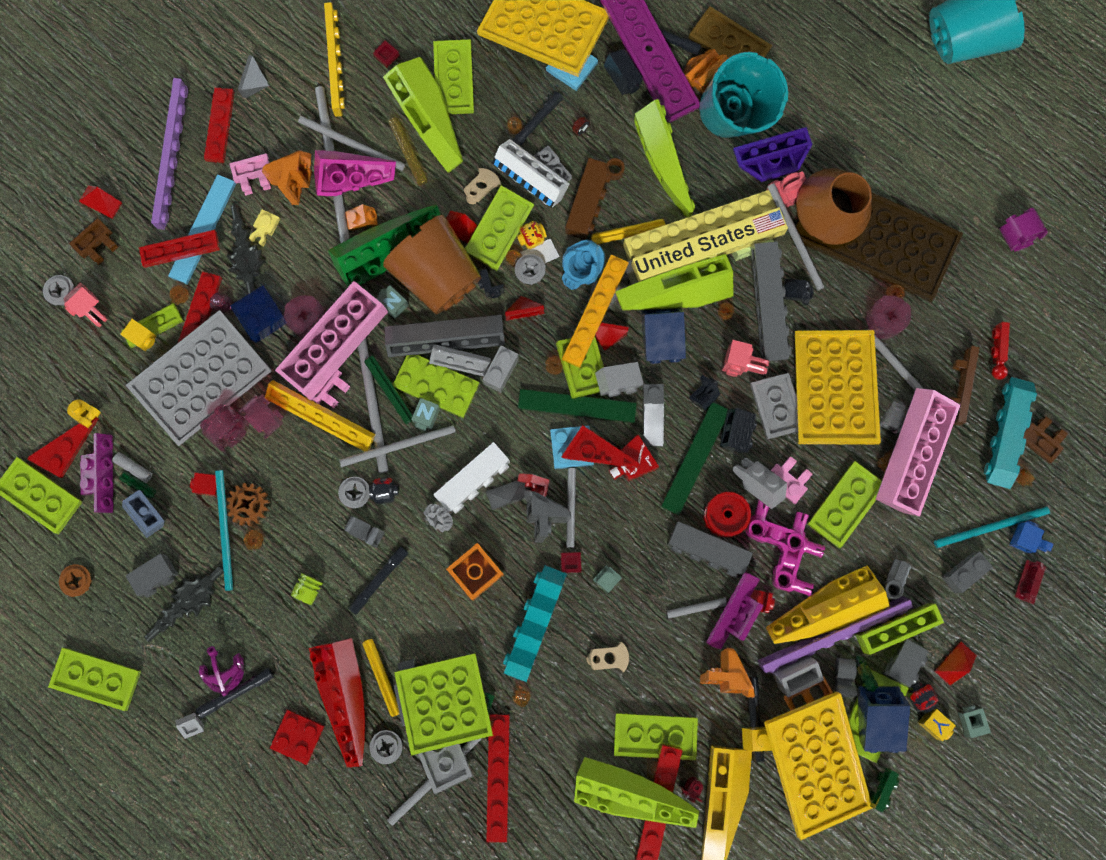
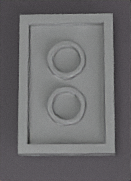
M789 373L752 382L750 386L766 440L798 432L797 400Z
M460 744L418 754L434 794L473 777Z

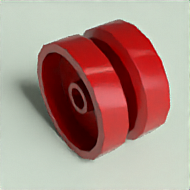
M723 492L717 494L707 503L703 519L706 527L712 534L718 537L729 538L740 534L747 528L751 519V510L748 502L741 495L735 492ZM728 511L730 518L725 517L724 513Z

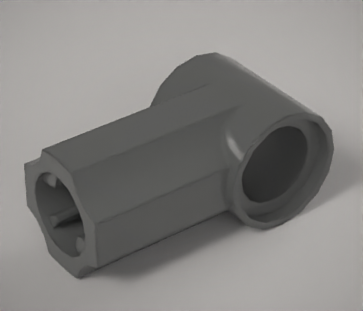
M893 560L886 581L882 585L888 600L897 599L904 592L903 587L911 565L902 560ZM890 585L896 590L894 596L888 591Z

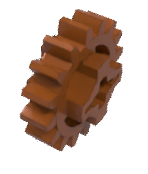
M243 483V488L238 485L235 486L237 491H230L229 493L232 497L226 498V501L230 502V505L226 506L230 510L227 515L229 517L234 516L232 521L235 523L240 520L239 525L244 526L246 522L248 526H252L253 521L259 524L260 517L266 518L263 514L264 511L270 510L266 508V505L270 503L269 500H265L268 494L265 492L261 493L263 488L258 487L256 489V485L251 483L250 487L247 483ZM246 492H254L256 495L250 497ZM246 501L251 502L249 504V509L245 508V506L247 505ZM247 513L249 518H243L240 514Z

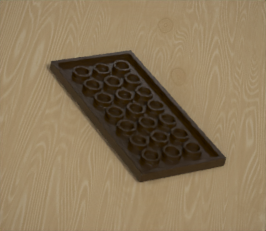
M832 188L831 194L835 205L841 211L851 213L852 205L849 197L843 191ZM872 193L871 217L866 229L857 238L848 243L839 245L823 243L822 240L808 234L800 220L796 225V229L805 246L929 302L934 301L963 235L958 230Z

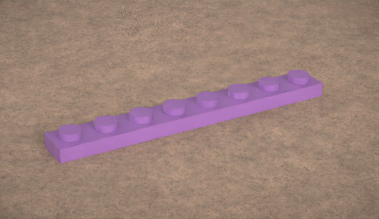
M173 78L151 221L157 229L165 230V226L169 222L168 206L172 202L170 193L171 187L175 183L173 173L174 169L177 168L176 154L180 149L179 134L183 130L181 121L182 115H185L184 101L188 96V88L182 79Z
M901 596L889 601L890 607L840 629L806 638L757 661L765 673H773L785 664L790 665L797 662L798 658L811 656L816 653V650L829 648L835 644L834 642L851 638L854 633L867 631L872 625L877 623H885L892 616L905 614L908 609L913 608L912 603L906 597Z

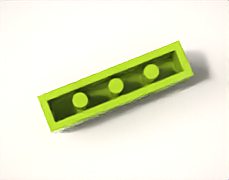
M927 603L903 615L894 617L885 623L873 626L867 631L857 633L855 636L862 652L871 655L943 624L944 621L937 605Z

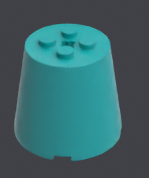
M947 0L932 8L929 16L931 38L941 59L946 64H952L1019 48L1024 40L1025 29L1023 13H1018L1016 0Z
M743 52L730 57L718 68L701 97L699 110L704 125L713 134L724 138L757 133L770 128L782 117L786 102H788V86L785 76L776 63L769 58L766 59L758 55V53Z

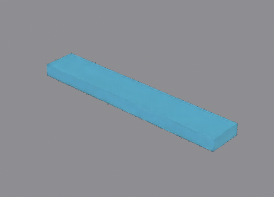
M217 174L188 236L215 229L236 186L234 181ZM202 255L176 260L168 276L171 279L188 285Z

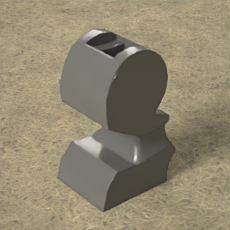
M350 516L348 523L343 529L350 535L365 541V543L375 548L378 547L385 534L384 531L376 527L372 528L370 524L353 516Z
M836 658L834 692L841 693L842 697L853 698L858 696L856 687L852 686V682L856 677L855 660Z

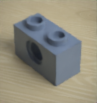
M140 490L122 501L123 509L146 538L164 527V520Z

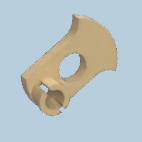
M478 168V176L464 188V193L467 196L466 200L469 204H476L493 188L500 187V180L494 172ZM478 182H483L487 185V187L485 189H480L477 187L476 184Z
M619 642L615 647L591 649L586 660L593 670L619 668L624 672L629 663V653L626 646ZM608 652L614 655V661L611 664H607L604 659L605 654Z

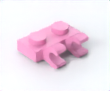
M267 153L230 163L234 182L241 184L245 196L253 194L249 183L251 179L259 178L260 185L264 191L271 189L270 182L262 173L263 166L270 163Z
M337 370L311 400L317 404H320L323 400L332 408H335L339 402L327 393L333 385L345 393L349 390L350 386L339 378L342 373Z
M789 457L782 467L775 464L771 471L787 482L786 498L793 504H796L808 488L804 484L812 476V473L806 469L795 479L788 471L797 461L793 457Z

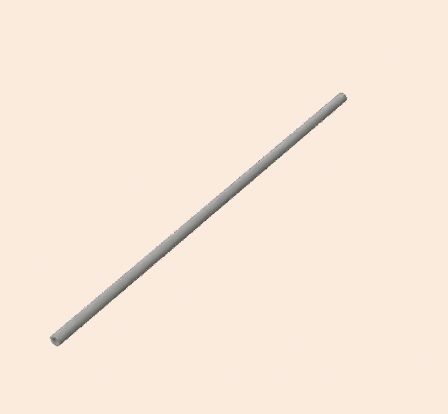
M319 86L315 88L320 123L331 129L325 89ZM322 134L325 151H335L333 138ZM338 195L333 196L340 243H343L350 238L343 196ZM365 338L358 346L371 429L372 433L375 434L373 441L376 449L384 446L373 375L364 363L369 357L367 339ZM386 454L377 456L379 473L389 472Z

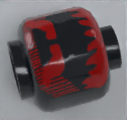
M390 477L374 479L372 484H369L370 499L374 500L376 504L394 502L395 496L399 495L398 484H394L393 479Z
M919 681L911 685V691H909L907 697L917 712L926 714L937 708L939 698L929 683L922 684Z

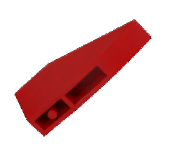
M352 638L310 647V660L313 664L314 679L346 766H362L365 742L364 698Z

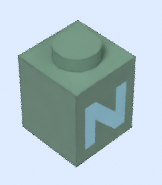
M390 285L387 288H383L376 298L384 305L394 319L409 306L407 301Z
M420 398L411 419L415 423V427L423 431L426 428L432 430L440 407L437 404Z

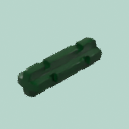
M123 471L119 477L120 481L136 491L140 490L147 498L152 499L157 492L156 489L148 486V484L134 477L129 472Z
M857 656L854 659L857 671L866 689L875 692L879 685L864 657Z

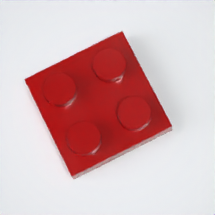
M288 709L270 749L308 765L325 725Z

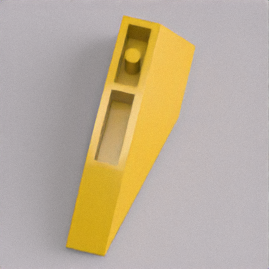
M867 565L829 582L765 628L774 644L796 641L840 629L885 610L890 606L886 591Z
M711 745L701 860H727L749 793L752 751Z

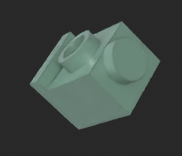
M606 565L593 581L608 594L622 577Z
M968 705L962 707V712H958L965 737L974 738L991 733L983 708H975V705ZM970 716H972L974 719L973 723L970 722Z

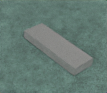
M433 345L429 363L485 376L491 358Z

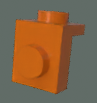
M362 204L345 212L348 230L355 231L367 225L373 227L378 225L377 213L373 207Z

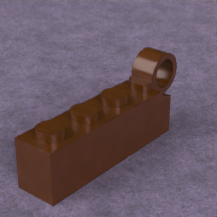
M592 158L588 159L565 227V234L587 240L588 235L593 234L595 228L593 221L595 217H599L601 210L599 206L600 200L604 201L607 189H604L606 182L610 183L611 180H619L623 177L625 169L623 161L613 158L605 163ZM617 165L621 171L614 174L609 171V167Z

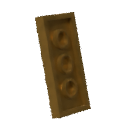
M709 6L689 34V39L701 44V47L706 50L715 49L719 55L726 54L728 58L743 52L758 53V55L765 58L772 48L771 44Z

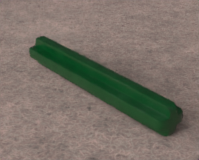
M373 355L368 357L364 363L404 423H411L413 414L376 358Z

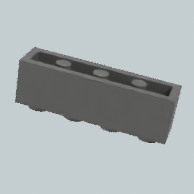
M681 522L676 523L667 544L671 547V551L682 554V552L690 555V559L697 562L701 560L708 562L707 566L719 570V568L727 570L726 574L734 578L743 576L753 554Z

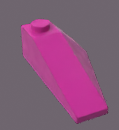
M315 150L314 176L316 195L338 196L342 195L343 192L360 190L359 188L368 185L375 186L393 181L396 161L337 151Z

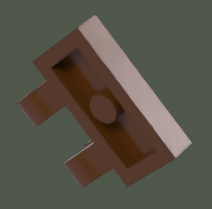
M99 218L93 221L69 243L82 258L85 259L89 256L98 265L104 261L95 251L101 243H104L112 252L119 248L109 238L113 233Z
M1045 416L1036 425L1030 423L1029 428H1026L1023 438L1026 439V446L1050 464L1064 449L1060 443L1066 438L1068 433L1063 429L1057 430L1051 438L1044 431L1052 423V420Z

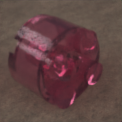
M302 295L295 297L286 304L284 317L288 327L296 335L304 338L326 311L313 296Z
M883 296L868 310L866 323L870 330H874V334L878 338L890 339L900 334L909 325L911 307L899 297Z
M261 394L260 396L255 395L238 411L240 413L245 412L244 418L259 433L265 432L266 435L263 437L267 439L284 424L282 421L284 416L277 409L272 411L268 406L270 402Z
M220 404L209 418L202 421L200 427L202 428V434L220 451H226L225 447L229 446L232 448L243 439L247 433L244 429L246 425L249 427V422L232 406Z

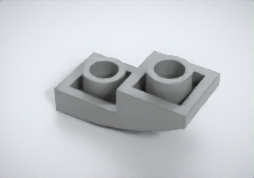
M549 146L533 156L568 182L572 179L571 174L560 163L559 157Z

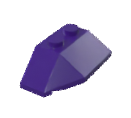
M807 127L738 146L733 148L738 166L759 181L764 182L798 172L812 146Z

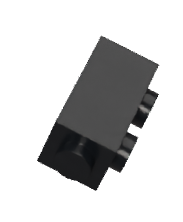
M625 49L610 53L604 68L620 93L625 95L638 91L643 77Z

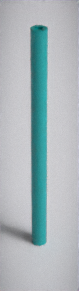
M223 470L215 471L224 583L225 591L233 590L224 473Z
M1047 506L935 540L934 545L936 548L953 544L1050 514V510Z

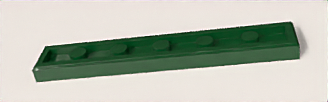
M520 389L518 402L519 410L635 423L637 403L582 396L572 399L571 395Z
M714 402L710 405L661 508L677 516L680 515L726 420L728 409Z

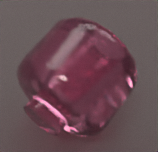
M217 292L210 298L209 305L216 312L220 310L224 314L230 310L232 300L226 294Z

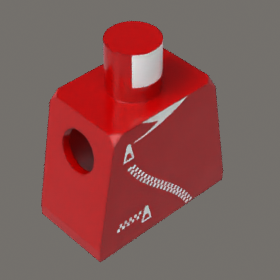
M637 435L621 451L640 463V467L614 466L608 471L614 480L624 474L626 479L631 481L657 470L659 466L640 436Z

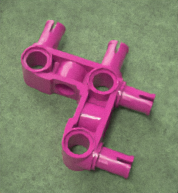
M758 499L755 514L751 517L745 531L751 539L760 543L767 542L776 545L780 549L779 561L773 570V586L787 592L794 590L810 596L812 591L808 589H813L814 584L797 579V571L804 552L822 558L824 552L821 551L825 550V546L808 541V538L805 537L804 529L809 515L796 512L793 527L788 529L767 522L766 516L769 507ZM753 524L760 527L759 535H755L752 532L751 527ZM791 537H795L798 540L796 548L790 545ZM780 575H784L787 579L785 586L780 585L778 582Z

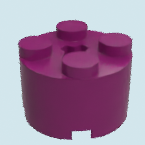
M1034 208L1026 210L1018 217L1017 215L1009 217L1005 220L1007 224L1000 227V232L1011 251L1014 250V252L1033 245V241L1037 237L1041 240L1048 234L1044 223Z

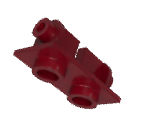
M1026 560L1014 596L1015 598L1031 604L1035 603L1046 569L1043 563Z
M696 777L688 778L684 787L679 785V788L682 790L681 794L693 803L696 800L702 803V799L699 796L703 790V785Z

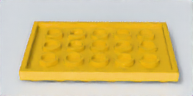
M493 0L477 30V34L579 77L609 16L604 8L585 0Z
M874 330L795 331L798 444H880Z
M834 692L764 722L797 838L803 840L872 809L841 693Z

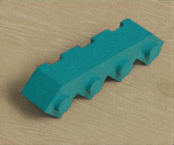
M1011 377L1009 382L1003 386L1002 394L1004 395L1005 404L996 415L999 431L990 441L993 457L990 463H986L984 467L987 483L1011 489L1019 474L1020 466L1017 463L1020 455L1024 453L1026 439L1023 438L1024 432L1030 426L1033 413L1029 412L1030 404L1036 400L1037 395L1035 383Z
M544 565L542 573L537 572L534 583L537 584L532 599H527L523 609L527 611L522 626L517 625L513 637L517 638L511 654H506L503 662L506 665L504 674L527 682L567 573Z

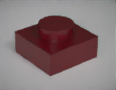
M386 40L372 53L373 57L386 68L400 56L399 51Z
M581 552L561 553V572L582 573Z

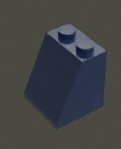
M681 308L641 310L646 361H650L651 364L661 363V360L680 362L681 359H686L684 311Z
M858 686L859 740L864 751L870 753L906 752L910 705L899 686H879L875 692L868 691L865 686Z

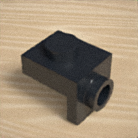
M487 269L479 271L481 279L478 282L479 288H484L486 298H498L501 294L505 293L503 284L491 287Z
M786 278L784 282L786 294L783 299L801 301L804 305H809V301L813 298L814 294L813 287L809 282Z
M702 375L700 377L702 385L689 398L692 403L706 410L721 394L717 387L718 383L713 378H707Z

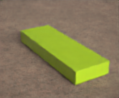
M174 303L138 321L139 324L155 335L184 322ZM126 339L129 347L133 348L136 346L128 339Z

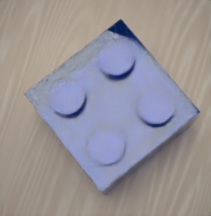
M264 285L230 306L249 337L255 343L289 323Z

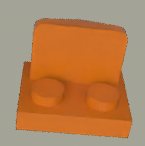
M715 49L707 50L704 54L690 58L683 73L690 86L695 87L703 95L718 68L729 58L726 54L719 55Z
M297 151L265 164L262 168V173L272 185L278 186L292 205H299L302 188H309L312 154Z
M726 648L721 651V668H711V670H706V673L700 675V684H719L720 693H742L746 697H755L754 687L737 652L732 648Z

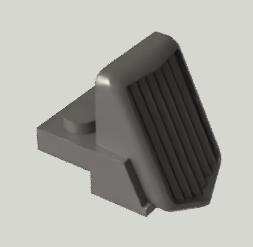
M524 491V498L527 501L526 523H534V543H542L548 537V534H551V523H567L571 518V512L566 507L535 491Z

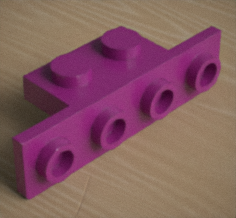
M94 433V453L81 455V495L94 494V513H113V436L108 434Z
M747 572L743 574L711 632L707 644L721 650L730 633L742 641L745 640L764 606L750 597L760 580L759 578Z

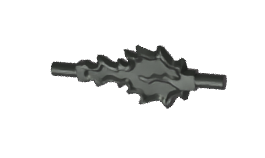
M238 205L231 206L233 216V230L231 233L236 239V242L233 243L236 247H231L233 254L227 255L228 260L232 264L228 271L236 274L237 280L244 281L249 298L256 297L255 277L261 274L258 269L265 263V260L260 258L262 249L257 250L258 243L250 246L251 240H248L250 230L244 229L245 223L240 217Z
M218 566L209 576L206 575L204 578L196 575L195 579L183 578V584L174 588L177 593L170 595L176 599V602H172L170 608L161 611L163 617L158 619L155 627L144 638L151 642L160 632H164L168 627L173 628L178 617L183 618L184 613L189 617L190 613L194 612L197 617L204 605L210 607V595L214 594L212 586L214 581L224 573L223 568Z

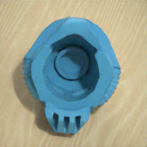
M583 240L566 249L562 258V267L565 271L562 276L564 285L573 290L582 284L589 285L600 279L605 266V253L598 244L591 240Z

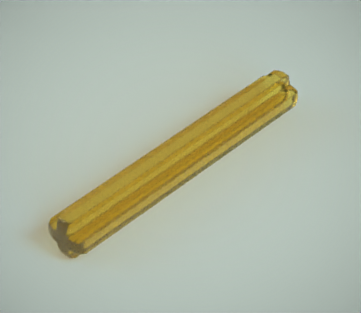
M398 118L390 119L388 121L417 184L419 186L426 184L427 178Z

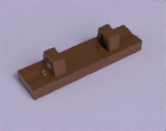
M971 346L965 350L964 360L957 359L953 362L952 369L961 371L957 398L949 397V399L960 404L953 425L961 426L966 423L980 347Z

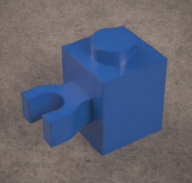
M1031 521L1019 523L1010 542V546L1027 554L1035 553L1037 549L1043 552H1050L1053 544L1041 539L1044 530L1038 528L1039 525Z

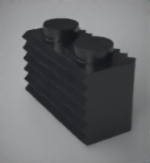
M739 408L728 409L720 447L738 453H748L753 445L752 433L757 426L756 414Z

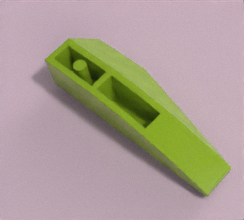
M421 57L398 64L384 75L383 78L418 134L445 170L450 173L463 162L441 89Z
M656 99L635 113L634 123L654 174L674 204L688 218L692 216L695 205L689 197L688 185L684 180L682 168L671 136V124L667 123L665 119V107L660 105L659 99Z
M723 254L651 277L618 290L615 293L622 310L696 308L733 297V270L727 255Z
M584 757L576 777L575 803L615 816L692 828L697 827L699 810L679 796L642 776Z

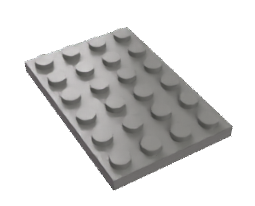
M219 310L130 381L126 387L173 441L180 446L272 372V370Z

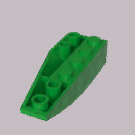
M429 206L399 216L370 228L329 249L328 252L332 262L346 286L349 287L353 281L358 285H362L387 270L383 266L386 257L406 237L411 235L413 238L422 231L420 226L439 216L438 206Z

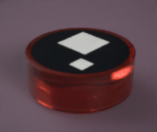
M584 116L580 117L574 123L572 131L577 136H581L588 129L590 121Z

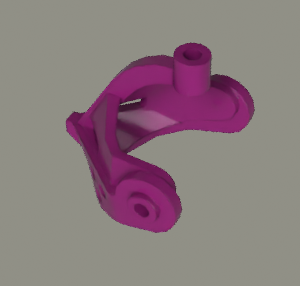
M211 646L207 649V653L211 657L215 674L208 675L205 665L199 666V674L203 682L211 690L226 696L242 680L244 660L241 654L238 653L233 656L232 667L220 672L216 660L218 652L215 647ZM230 677H232L227 685H224L227 682V680Z

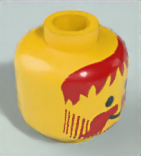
M536 221L521 226L519 228L520 234L517 235L520 245H525L527 249H533L542 245L547 237L541 223L538 224Z

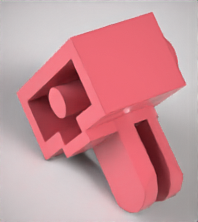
M803 171L787 175L782 181L775 180L769 185L775 184L787 208L796 204L797 195L806 177Z
M81 282L63 298L65 309L72 316L77 314L79 317H83L85 315L99 328L102 324L89 312L90 310L104 322L108 320L95 307L99 302L98 298Z
M733 340L727 348L722 371L733 377L741 376L743 372L747 371L767 374V368L765 367L769 366V361L752 356L753 348L751 344Z

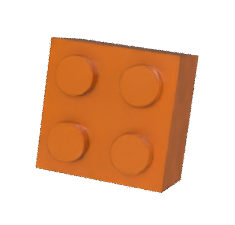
M478 543L446 569L472 601L504 576Z

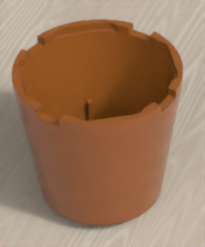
M439 215L420 226L422 231L413 238L411 235L406 237L391 251L383 262V266L435 314H439L444 310L447 311L454 304L460 303L465 298L464 295L474 290L476 284L481 279V275L444 215Z

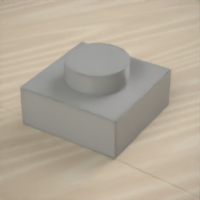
M196 713L176 720V727L184 739L204 731V725Z

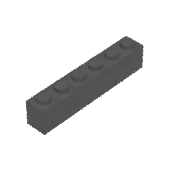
M778 242L756 243L750 246L761 358L769 362L787 360L789 355H791V346L787 343L789 326L785 322L787 306L784 305L783 301L786 292L781 280L784 276L783 267L780 266L779 260L782 257L781 247H778Z
M502 315L385 327V346L388 357L432 353L433 345L455 350L505 345Z

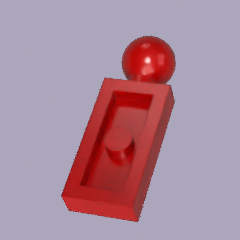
M1008 322L999 323L992 331L994 346L991 349V358H993V364L996 365L992 368L991 374L998 380L1004 379L1008 374V369L1004 366V363L1008 361L1010 327Z

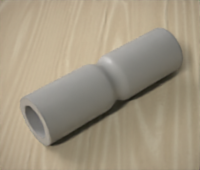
M118 452L113 457L112 462L129 471L144 483L151 479L152 473L136 464L121 452Z

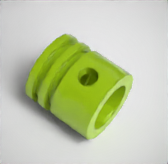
M301 573L300 576L302 577L298 578L299 583L296 582L290 595L304 603L313 605L319 593L317 590L321 589L319 586L323 585V583Z

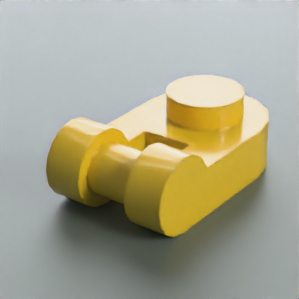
M80 399L71 402L67 409L69 416L87 428L92 425V420L95 417L98 418L101 414L95 407Z

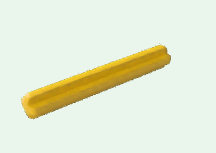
M664 219L599 232L591 235V241L596 244L625 239L666 224Z
M368 639L362 645L390 716H397L400 713L396 696L373 639Z

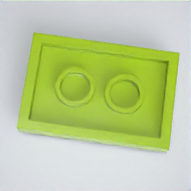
M594 337L580 368L562 360L571 338L557 341L556 346L572 399L600 392L595 373L602 369L604 365L596 338Z

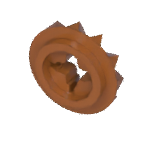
M74 564L66 567L61 572L59 586L64 594L77 597L89 590L92 580L91 573L86 569L87 567ZM74 575L76 577H82L81 580L78 581V586L76 584H69L74 580Z

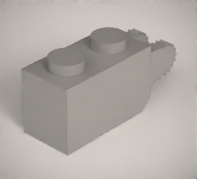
M744 458L741 463L743 467L739 464L733 467L734 473L743 480L744 488L769 508L773 509L786 498L787 482L760 462L754 463Z

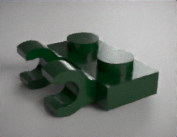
M888 768L885 769L884 773H878L876 779L880 783L876 792L870 791L869 796L870 800H872L870 807L882 813L884 809L889 807L892 790H895L899 784V773Z

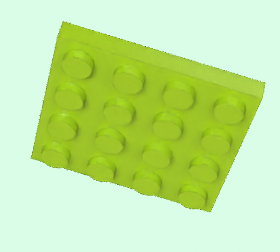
M475 653L394 672L411 755L493 736Z

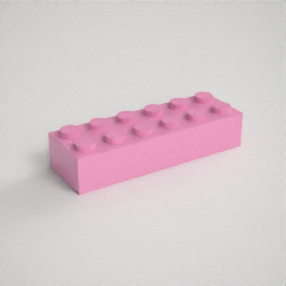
M353 281L275 371L311 400L388 313L387 309L381 302Z
M916 388L875 500L902 513L915 516L921 515L960 404L935 390Z

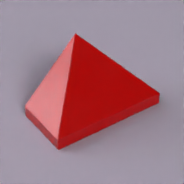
M88 185L79 200L80 203L111 219L114 218L122 205V202L99 187Z
M450 211L446 219L457 237L468 244L478 226L466 214Z
M520 296L505 312L506 321L544 314V306Z
M601 323L595 338L605 351L627 336L629 327Z
M960 641L934 672L948 685H952L971 671L977 655Z

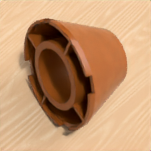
M837 168L823 169L812 174L805 180L797 195L796 209L800 223L808 234L822 240L826 244L839 245L854 240L866 229L871 217L872 193L868 182L856 173ZM832 188L843 191L849 197L852 205L851 213L843 212L835 205L831 194Z

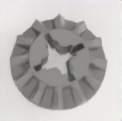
M527 254L516 262L515 274L523 284L533 285L540 282L545 275V264L537 255ZM526 264L530 267H535L533 269L534 275L530 272L525 273L527 271Z
M56 275L49 278L44 284L43 295L49 303L55 306H64L63 298L75 286L68 277ZM59 286L62 289H64L63 291H61V297L59 294L55 293L56 291H58Z
M360 477L347 478L339 487L340 501L349 508L362 507L368 502L370 497L368 483ZM356 484L357 490L363 494L356 495L354 501L353 495L347 492L353 491Z
M430 504L426 507L424 515L426 516L425 520L430 523L429 526L432 525L435 530L439 529L441 532L448 531L452 527V517L445 508L437 504Z
M385 730L373 736L369 749L375 761L381 764H390L400 757L403 746L401 738L395 732ZM383 740L387 744L394 743L389 748L390 754L386 750L378 751L383 746Z

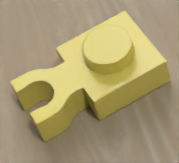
M262 209L253 225L257 230L250 235L249 239L254 242L257 237H261L259 244L264 247L267 234L273 235L280 218Z

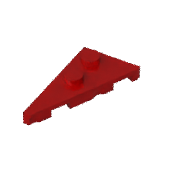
M95 417L89 428L80 423L30 455L27 459L54 475L63 478L99 418Z
M583 425L561 456L567 460L639 468L641 465Z

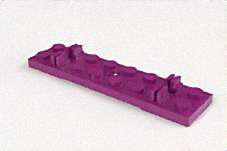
M600 0L634 65L642 75L643 81L653 100L659 99L660 105H664L666 122L671 123L699 109L700 102L645 1ZM651 46L652 51H646L645 47Z

